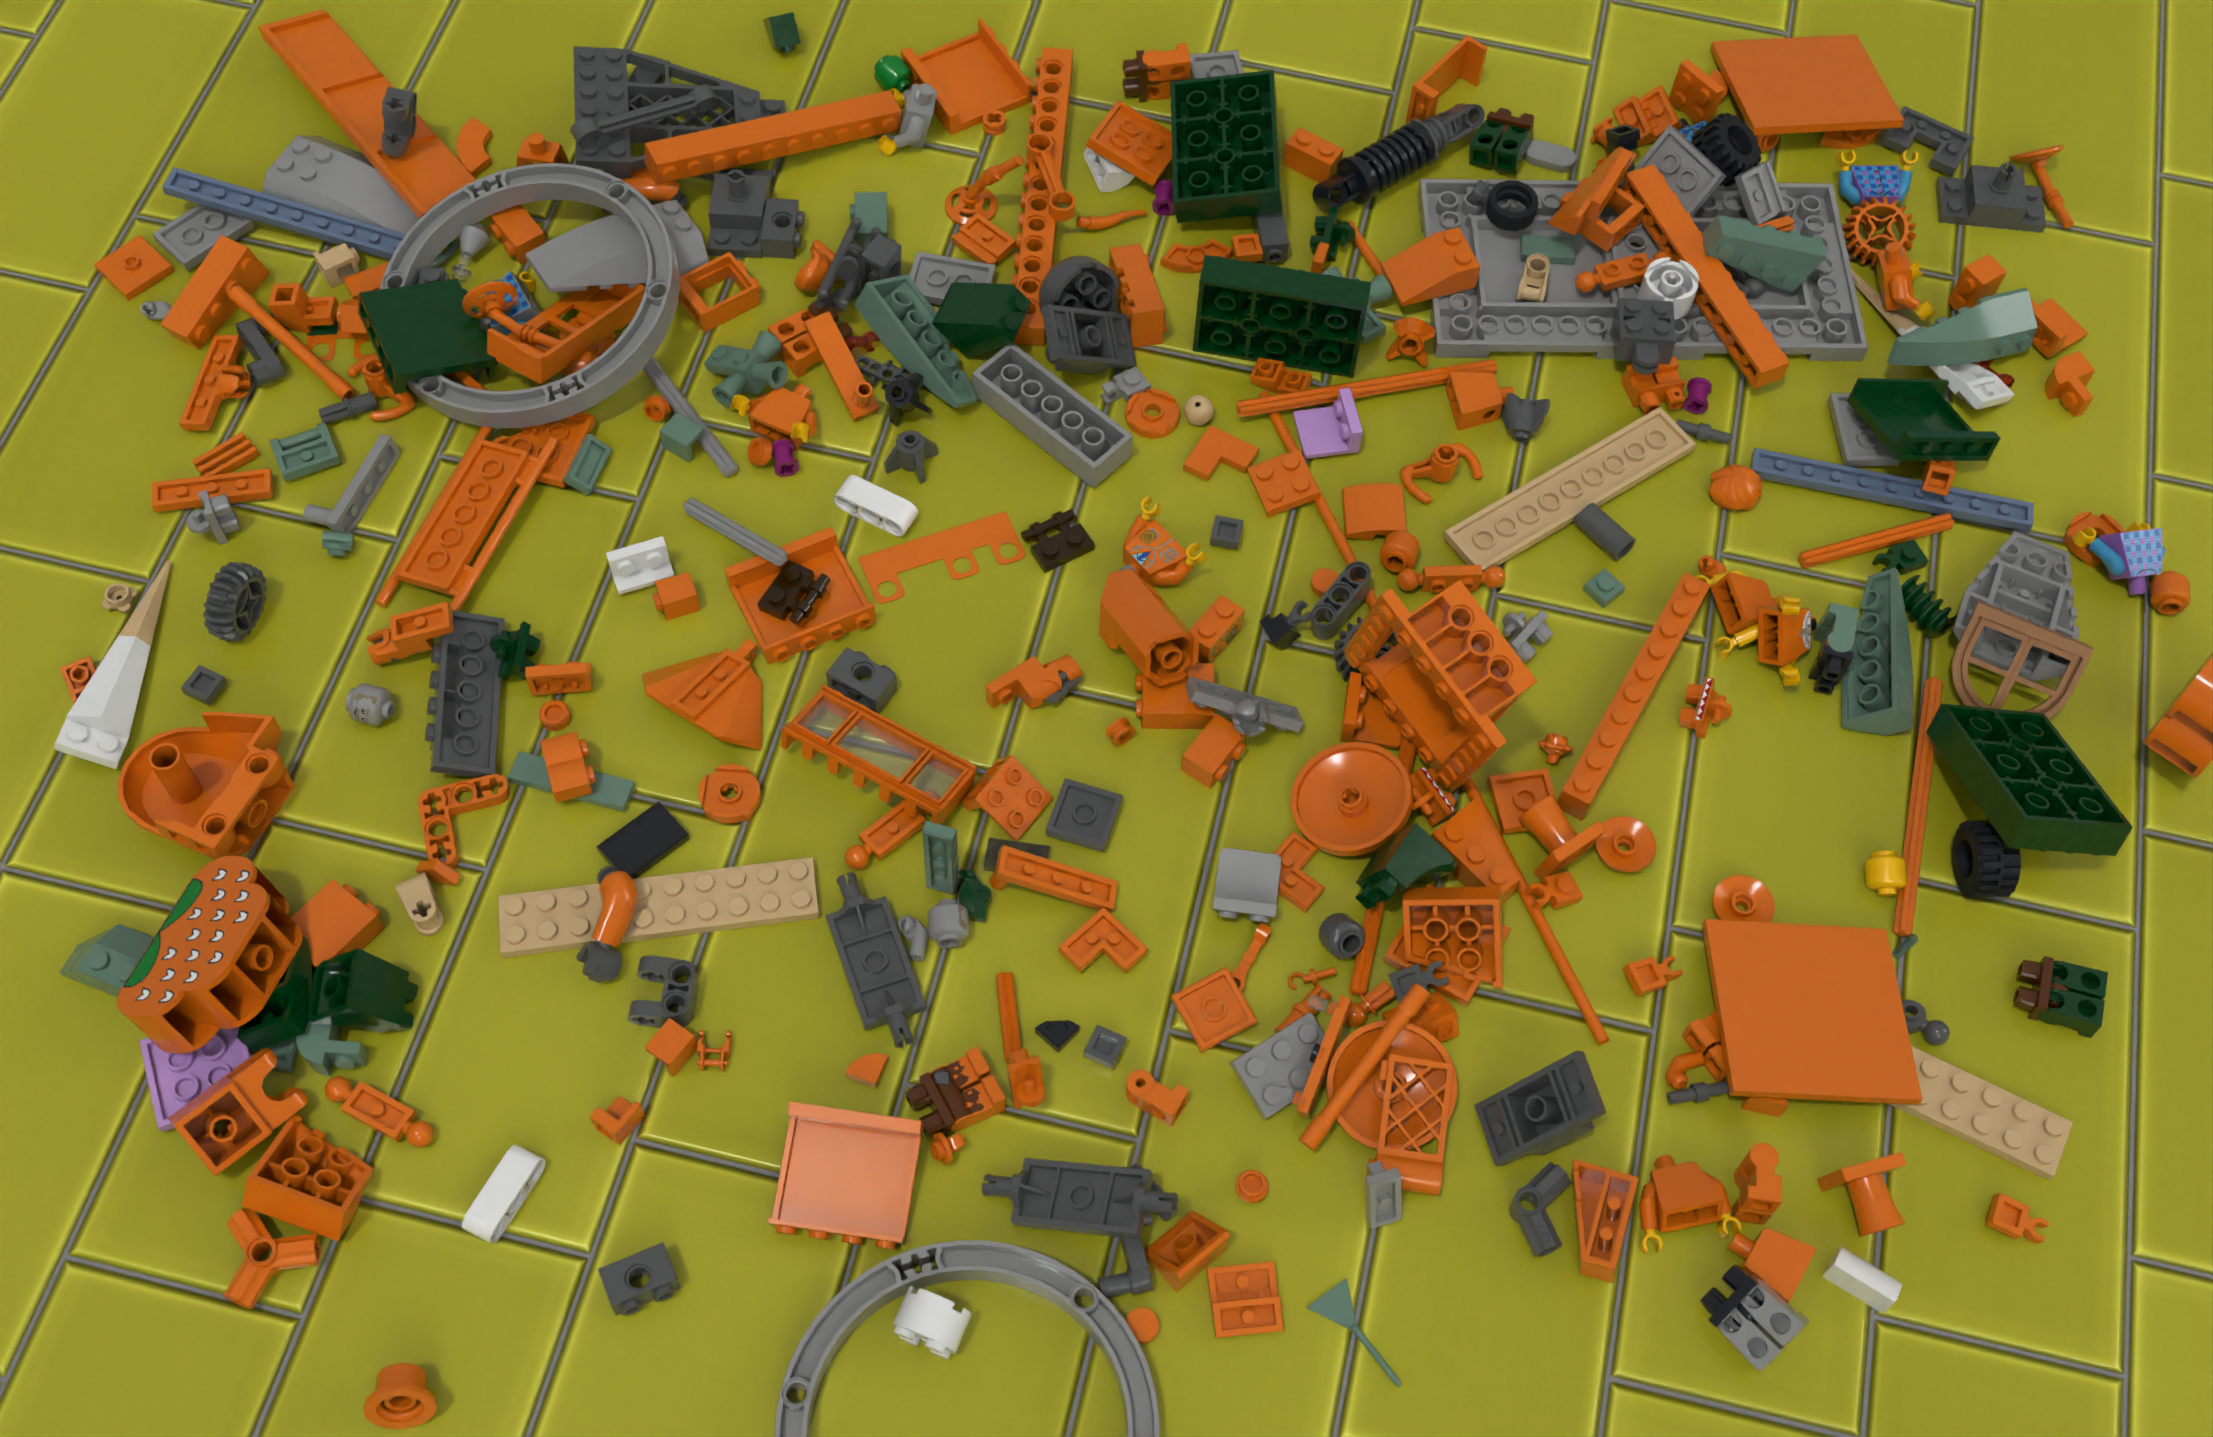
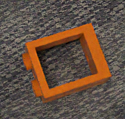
M1583 178L1575 190L1571 193L1567 192L1561 198L1559 205L1562 207L1587 179ZM1617 187L1607 205L1618 212L1620 216L1609 225L1599 218L1596 223L1585 219L1578 230L1580 234L1606 252L1611 250L1640 224L1645 210V206L1619 187Z
M728 252L680 276L678 300L705 333L760 305L759 292H761V287L755 277L751 278L747 274L743 262L740 259L736 260ZM731 277L741 292L708 308L697 293Z

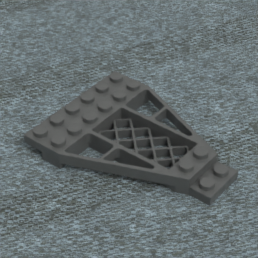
M573 46L575 123L586 117H593L597 121L636 110V106L640 103L646 107L682 97L703 84L710 85L718 99L717 104L707 112L694 114L692 111L681 113L682 116L687 118L683 122L676 119L680 115L677 114L601 136L597 142L586 147H580L575 140L576 165L603 169V172L615 177L630 178L632 171L647 168L644 163V155L638 157L630 155V143H647L712 129L720 125L726 126L786 113L785 100L760 99L759 91L638 52L618 48ZM627 64H633L664 74V83H636L628 81ZM669 76L696 85L672 84L669 81ZM721 107L725 112L719 114L715 109ZM709 116L713 121L707 123L702 118ZM731 117H733V123L729 121Z

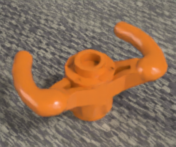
M377 354L362 358L348 369L347 373L352 378L361 372L363 373L369 392L372 391L373 396H389L400 403L391 409L372 411L369 415L372 421L395 419L414 408L416 402L412 394L407 391L394 394Z
M1458 442L1451 445L1440 444L1433 449L1431 456L1424 461L1404 466L1400 471V477L1406 490L1415 499L1424 504H1429L1432 501L1431 495L1421 490L1414 483L1413 478L1430 477L1436 482H1449L1454 478L1459 462L1458 457H1463L1467 460L1471 467L1473 478L1478 480L1482 478L1483 473L1477 456L1470 448Z

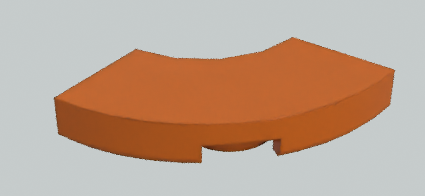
M474 117L463 126L456 144L459 161L473 177L492 164L490 156L485 152V147L493 136L491 129Z
M1883 129L1825 132L1819 145L1834 149L1859 148L1873 142L1878 138Z
M1212 238L1205 244L1198 246H1183L1175 243L1161 258L1160 266L1176 272L1201 273L1205 255L1231 259L1233 257V250Z

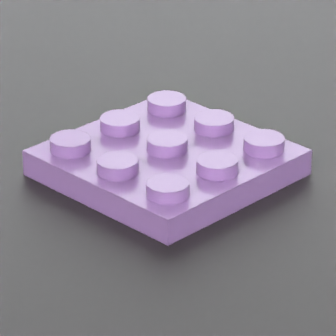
M239 1027L219 1029L215 1036L204 1046L185 1054L164 1052L149 1038L139 1040L157 1126L161 1132L175 1128L168 1119L171 1115L251 1057L250 1049L236 1038Z

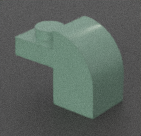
M308 1020L305 1034L296 1037L297 1047L308 1065L315 1072L324 1076L331 1075L333 1064L342 1069H353L354 1066L366 1067L368 1053L361 1042L339 1041L342 1029L339 1025L316 1024Z

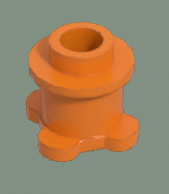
M1610 116L1594 127L1593 137L1590 140L1593 144L1599 141L1604 145V149L1607 152L1610 151L1608 150V142L1606 140V130L1615 128L1611 124L1613 118Z

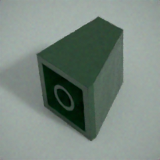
M951 283L932 325L970 359L1012 344L1031 302L1013 284Z

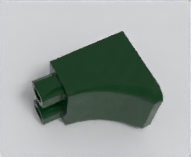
M1415 823L1393 834L1384 845L1376 850L1356 881L1361 887L1356 895V899L1364 907L1371 909L1375 907L1377 902H1386L1394 895L1407 890L1411 884H1428L1452 873L1457 866V862L1451 854Z
M356 948L325 960L316 968L307 1018L316 1024L348 1026L380 1033L388 1030L402 1032L413 1026L414 1015L404 1010L405 1003L412 1002L417 997L418 985L408 980V971Z

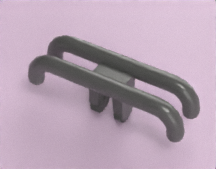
M859 217L852 219L816 294V299L819 302H824L837 277L846 281L836 304V309L839 312H844L847 309L861 278V254L878 233L881 235L882 233L879 227H874L863 248L859 244H854L855 237L862 225V220Z

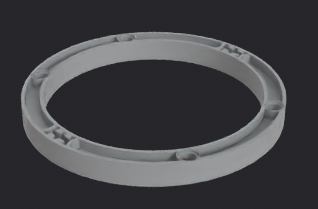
M544 163L519 166L482 177L463 186L433 206L408 231L396 248L387 265L380 289L418 284L421 267L429 268L444 248L462 233L466 225L472 226L494 213L516 205L543 200H569L591 204L603 208L627 222L644 241L648 259V276L639 308L626 330L616 342L590 364L562 379L542 386L514 391L475 389L450 381L441 375L407 380V386L431 408L461 422L492 428H522L555 422L578 414L605 400L626 385L643 369L663 342L672 324L680 292V271L673 243L659 214L639 191L625 181L594 168L574 164Z
M985 1240L949 1241L911 1249L870 1268L846 1285L813 1320L799 1342L788 1365L780 1390L775 1421V1437H810V1423L815 1399L824 1375L840 1347L868 1317L886 1304L905 1295L909 1286H913L915 1290H918L919 1288L943 1282L983 1280L1004 1283L1032 1292L1055 1304L1070 1315L1090 1335L1110 1365L1124 1406L1126 1437H1159L1157 1397L1148 1363L1133 1332L1113 1304L1089 1281L1055 1259L1027 1248ZM935 1258L936 1270H932L930 1259ZM918 1264L922 1268V1272L916 1273L912 1265ZM899 1269H902L905 1280H901ZM1080 1296H1087L1093 1303L1087 1308H1080L1074 1301ZM803 1390L807 1395L802 1402L794 1404L788 1400L793 1391Z

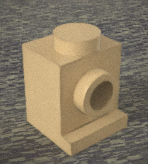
M345 243L321 254L318 251L313 253L320 273L331 288L344 283L343 278L360 272L357 264L361 262L359 255L353 247L348 248Z

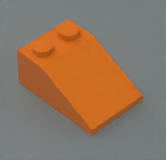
M1460 227L1436 232L1381 263V269L1401 307L1475 288L1481 267Z

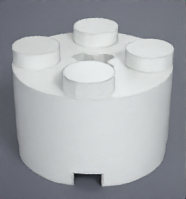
M1664 257L1653 261L1648 266L1637 299L1673 302L1674 320L1684 317L1692 306L1698 290L1699 275L1689 263L1680 260L1678 263L1670 261L1671 258Z
M909 1286L892 1326L895 1328L893 1333L897 1334L900 1340L916 1347L919 1341L926 1343L925 1346L930 1349L929 1352L948 1360L950 1354L956 1353L972 1313L965 1308L962 1309V1312H958L953 1309L954 1302L921 1288L917 1292L913 1286Z

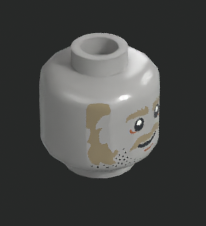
M362 683L350 690L345 707L354 721L379 726L386 718H391L395 703L391 701V694L386 688Z
M954 899L940 900L938 905L933 906L928 912V933L930 939L942 948L960 946L962 941L969 936V914L967 908L957 904V901Z

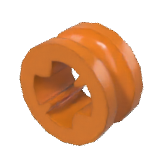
M995 109L987 111L983 115V130L985 133L992 136L1002 134L1006 129L1005 114Z
M1126 717L1116 720L1106 730V736L1113 738L1112 743L1116 747L1127 743L1136 733V729L1133 726H1129V720Z

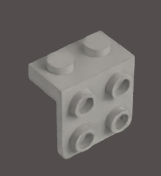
M1223 848L1219 854L1213 909L1219 910L1218 916L1237 918V912L1250 914L1249 920L1268 922L1269 916L1275 917L1281 857L1277 854Z

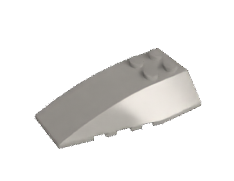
M297 135L266 172L262 193L403 234H407L419 220L361 152L320 136Z
M672 200L653 204L652 206L659 214L673 243L678 258L680 276L708 263L709 260L702 234L678 201ZM615 214L577 227L526 253L527 261L549 292L587 290V286L597 285L600 289H612V285L627 284L628 288H635L636 285L647 282L648 259L644 241L627 222Z
M2014 531L1997 554L1988 562L1984 570L1978 574L1974 582L1965 590L1953 626V632L1958 641L1973 613L1972 608L1977 599L2078 640L2079 628L2075 626L2077 611L2076 608H2073L2072 602L2075 594L2074 588L2070 585L2073 578L2070 552ZM1984 626L1970 656L2008 670L2021 640ZM2032 645L2018 675L2034 682L2063 676L2070 660Z

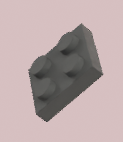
M1065 778L1048 822L1046 835L1104 852L1121 807L1123 795Z

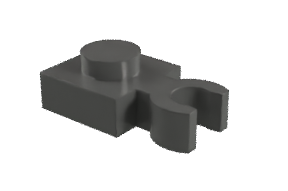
M1434 961L1425 971H1422L1420 964L1417 963L1389 973L1388 975L1398 1002H1401L1414 983L1421 985L1429 993L1428 984L1436 986L1446 984L1449 981L1448 976L1438 979L1433 974V970L1442 966L1443 962Z

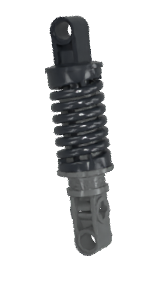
M1457 104L1449 110L1437 114L1435 117H1428L1423 121L1416 118L1410 120V122L1387 134L1384 138H1380L1377 142L1356 152L1353 156L1341 159L1337 164V174L1318 183L1314 187L1312 194L1314 202L1318 206L1338 208L1351 200L1360 205L1367 203L1386 188H1390L1401 180L1406 179L1409 175H1413L1416 171L1423 169L1424 166L1432 165L1433 162L1438 160L1439 152L1447 149L1449 143L1459 140L1463 135L1480 127L1485 118L1484 109L1478 104Z

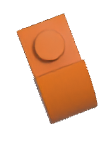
M300 283L273 284L268 303L271 312L281 324L292 330L304 333H311L313 326L334 325L339 306L335 296L308 297Z
M2080 351L2062 357L2045 382V393L2049 401L2059 397L2073 417L2082 415L2094 398L2085 386L2094 374L2095 369Z

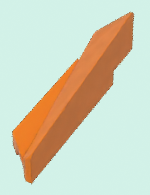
M1623 147L1616 148L1548 221V224L1575 236L1585 219L1596 223L1636 158L1637 153Z

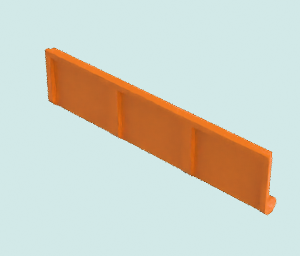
M317 10L259 26L263 40L419 219L448 195L476 181L417 113L414 137L411 138L406 153L398 157L383 153L382 135L384 132V118L382 117V101L386 95L387 88L393 86L325 10Z

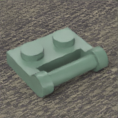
M325 422L316 424V428L278 440V438L269 440L285 482L341 463Z

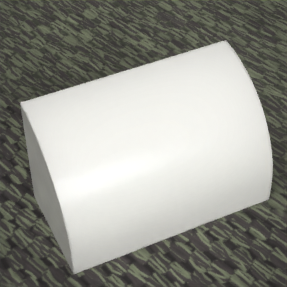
M1086 147L1083 156L1100 192L1118 190L1130 183L1135 175Z
M1842 1246L1835 1250L1822 1275L1826 1280L1882 1314L1896 1302L1902 1288L1901 1282Z

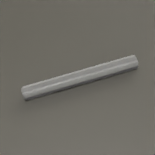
M689 498L687 502H684L685 513L776 566H782L784 562L788 561L787 551L695 498Z

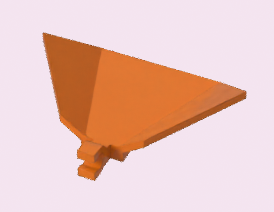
M747 639L735 652L726 648L722 653L708 654L642 674L645 693L648 697L718 740L761 751L762 681L750 668V663L757 658V654L753 652L757 649V644Z

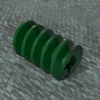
M1915 575L1901 586L1905 611L1909 613L1908 617L1911 621H1917L1916 627L1918 629H1925V637L1932 638L1950 629L1954 625L1957 615L1948 618L1951 607L1941 610L1940 606L1944 600L1940 598L1933 602L1932 598L1936 592L1932 590L1925 593L1924 590L1928 583L1923 582L1917 585L1916 582L1920 575Z

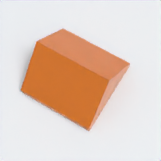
M1191 1211L1145 1249L1144 1252L1146 1259L1177 1293L1227 1250L1230 1235L1227 1230Z

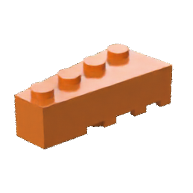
M220 235L160 325L172 337L199 350L239 308L228 298L230 289L240 285L251 295L270 272L248 247Z
M1141 244L1109 248L1108 266L1115 273L1120 286L1117 287L1116 296L1121 313L1127 314L1133 348L1162 344L1163 332H1167V323L1164 316L1165 308L1158 292L1154 275L1150 270L1148 254H1144Z

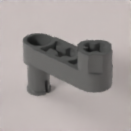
M253 318L236 323L239 336L255 360L247 364L248 372L254 384L261 386L283 378L285 376L283 367L262 336L268 333V331Z
M1147 1211L1145 1214L1143 1226L1152 1225L1151 1212ZM1120 1237L1127 1264L1126 1272L1097 1278L1099 1291L1106 1298L1129 1292L1132 1295L1152 1291V1281L1141 1239Z

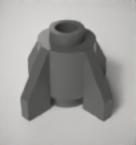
M1507 393L1506 404L1502 406L1501 416L1507 433L1512 436L1513 440L1527 442L1530 438L1535 437V433L1542 425L1544 417L1549 411L1550 400L1541 399L1535 402L1530 399H1520V397L1513 393Z
M902 432L897 435L896 446L884 462L885 471L888 474L900 469V466H902L907 471H915L920 484L924 483L925 473L922 465L925 459L938 455V447L919 432Z

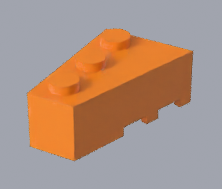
M1475 798L1436 829L1431 837L1455 858L1457 866L1451 874L1464 887H1501L1502 905L1514 895L1520 879Z
M1573 1159L1571 1176L1579 1272L1585 1276L1613 1283L1637 1192L1639 1177Z

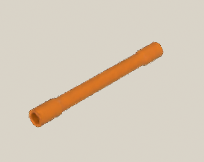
M240 285L230 289L228 298L245 313L254 318L304 363L342 401H344V397L347 399L353 398L356 390L339 374L334 373L264 310Z
M1417 983L1413 984L1398 1004L1397 1010L1321 1112L1313 1118L1299 1137V1141L1309 1149L1315 1151L1331 1129L1333 1122L1393 1041L1430 996V993Z

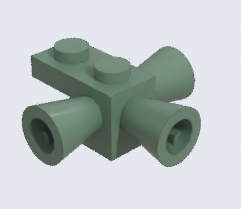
M1336 266L1330 267L1322 273L1343 277ZM1378 274L1370 281L1371 288L1360 341L1362 344L1385 334L1386 326L1370 309L1372 303L1388 300L1392 297L1391 286L1388 280L1381 274Z
M761 331L751 350L719 345L704 362V365L709 372L729 375L728 378L712 389L715 399L723 406L730 408L734 395H741L742 392L758 395L766 385L774 389L781 388L787 380L786 365L781 361L767 362L782 350L780 341L773 334Z

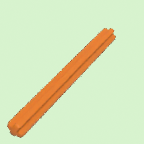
M1944 513L1810 549L1800 553L1798 562L1802 568H1808L1949 530L1954 524V519H1952L1951 514Z

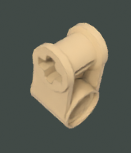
M1535 253L1527 258L1515 301H1544L1550 261L1545 255Z
M425 872L395 885L400 900L417 931L424 936L438 933L444 925V918L427 874Z

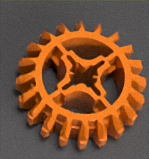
M1872 197L1870 203L1866 200L1861 201L1860 207L1854 206L1851 210L1852 214L1846 216L1845 221L1847 223L1843 225L1842 229L1846 232L1844 234L1845 242H1849L1846 245L1847 251L1854 250L1851 257L1855 259L1860 256L1862 258L1860 260L1861 265H1864L1868 260L1870 261L1871 268L1875 267L1877 264V253L1885 250V246L1888 243L1899 242L1906 251L1912 248L1913 244L1911 241H1914L1916 234L1911 231L1916 228V223L1909 222L1913 217L1912 214H1904L1906 205L1900 208L1896 207L1897 199L1889 204L1887 203V197H1883L1880 203L1876 197ZM1874 215L1884 216V217H1886V218H1884V219H1879V218L1875 217ZM1859 223L1863 226V230L1867 235L1864 241L1859 234ZM1893 224L1898 229L1899 241L1894 238L1896 235L1891 230ZM1884 227H1886V228L1884 229V231H1883V234H1882V232H1881L1880 235L1876 234V235L1872 238V236H1873L1874 233H1875V230H1876V232H1877V230H1882ZM1877 245L1882 247L1883 249H1875L1872 248V246Z

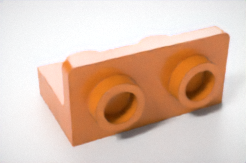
M572 661L566 664H538L526 667L525 677L531 695L592 691L591 663Z

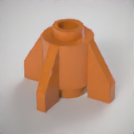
M1415 317L1394 321L1393 328L1397 332L1398 337L1387 350V359L1391 360L1402 352L1408 356L1416 355L1415 358L1422 367L1427 366L1428 356L1425 341L1434 337L1436 330L1433 326Z

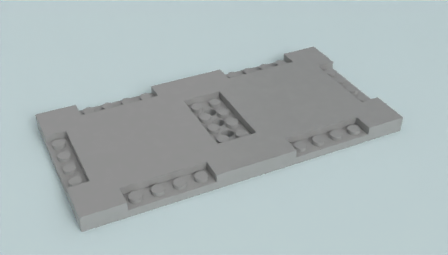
M1420 179L1417 196L1421 233H1424V239L1436 232L1460 227L1481 266L1475 288L1431 299L1430 321L1431 326L1436 330L1435 336L1432 337L1434 358H1488L1490 351L1594 352L1595 359H1614L1612 320L1618 298L1637 299L1640 287L1636 285L1638 283L1603 292L1600 285L1597 284L1591 292L1584 293L1576 288L1575 279L1583 271L1593 273L1594 265L1645 252L1648 259H1652L1654 254L1661 250L1641 221L1635 229L1611 250L1606 252L1579 232L1574 236L1548 224V221L1560 209L1559 203L1561 198L1567 192L1571 193L1575 190L1580 181L1514 180L1523 182L1534 189L1538 196L1539 205L1536 216L1530 226L1520 231H1505L1497 228L1489 221L1486 215L1488 197L1484 203L1478 202L1477 205H1474V201L1468 198L1479 179ZM1480 179L1481 181H1483V182H1485V183H1486L1487 181L1489 182V186H1488L1489 189H1492V187H1494V186H1495L1496 184H1498L1499 182L1507 181V180H1482V179ZM1621 181L1618 185L1620 189L1622 188L1624 181ZM1737 183L1729 187L1719 185L1695 213L1692 221L1699 231L1703 232L1717 215L1749 221ZM1777 183L1786 210L1765 222L1790 216L1794 220L1793 231H1798L1802 236L1811 237L1812 235L1822 237L1827 257L1792 294L1763 281V292L1754 298L1747 296L1746 300L1753 310L1759 314L1760 320L1766 329L1772 333L1775 342L1785 354H1807L1808 361H1862L1867 352L1868 345L1833 184ZM1504 199L1497 202L1501 208L1509 212L1519 213L1527 210L1521 202L1513 199ZM1606 205L1599 219L1609 225L1620 214ZM1521 235L1574 238V264L1550 263L1544 301H1515L1526 261H1521L1520 258ZM1636 242L1641 247H1634L1630 243ZM1693 301L1689 312L1684 317L1675 320L1676 343L1671 357H1676L1677 360H1702L1705 353L1730 354L1695 301Z

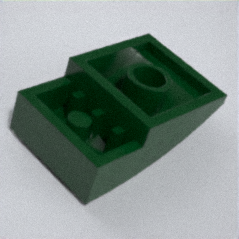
M304 936L297 953L263 1009L253 1019L239 1027L236 1038L253 1052L305 1034L312 990V965L308 939Z

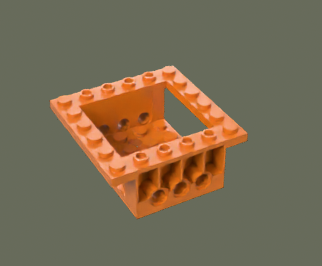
M1461 580L1439 593L1412 613L1408 611L1392 588L1381 594L1344 648L1348 663L1362 673L1363 682L1371 692L1375 691L1381 699L1383 710L1389 716L1393 715L1399 724L1401 734L1407 740L1413 742L1417 748L1419 758L1423 763L1429 764L1439 776V785L1444 789L1447 788L1450 793L1460 788L1507 743L1494 724L1537 682ZM1395 631L1399 644L1379 658H1376V654L1392 632Z

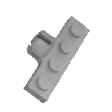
M1191 676L1185 685L1190 701L1199 707L1205 708L1209 706L1219 709L1224 714L1231 715L1232 724L1241 735L1246 733L1248 737L1258 736L1266 729L1264 723L1271 724L1282 731L1289 729L1295 732H1299L1303 725V720L1297 707Z

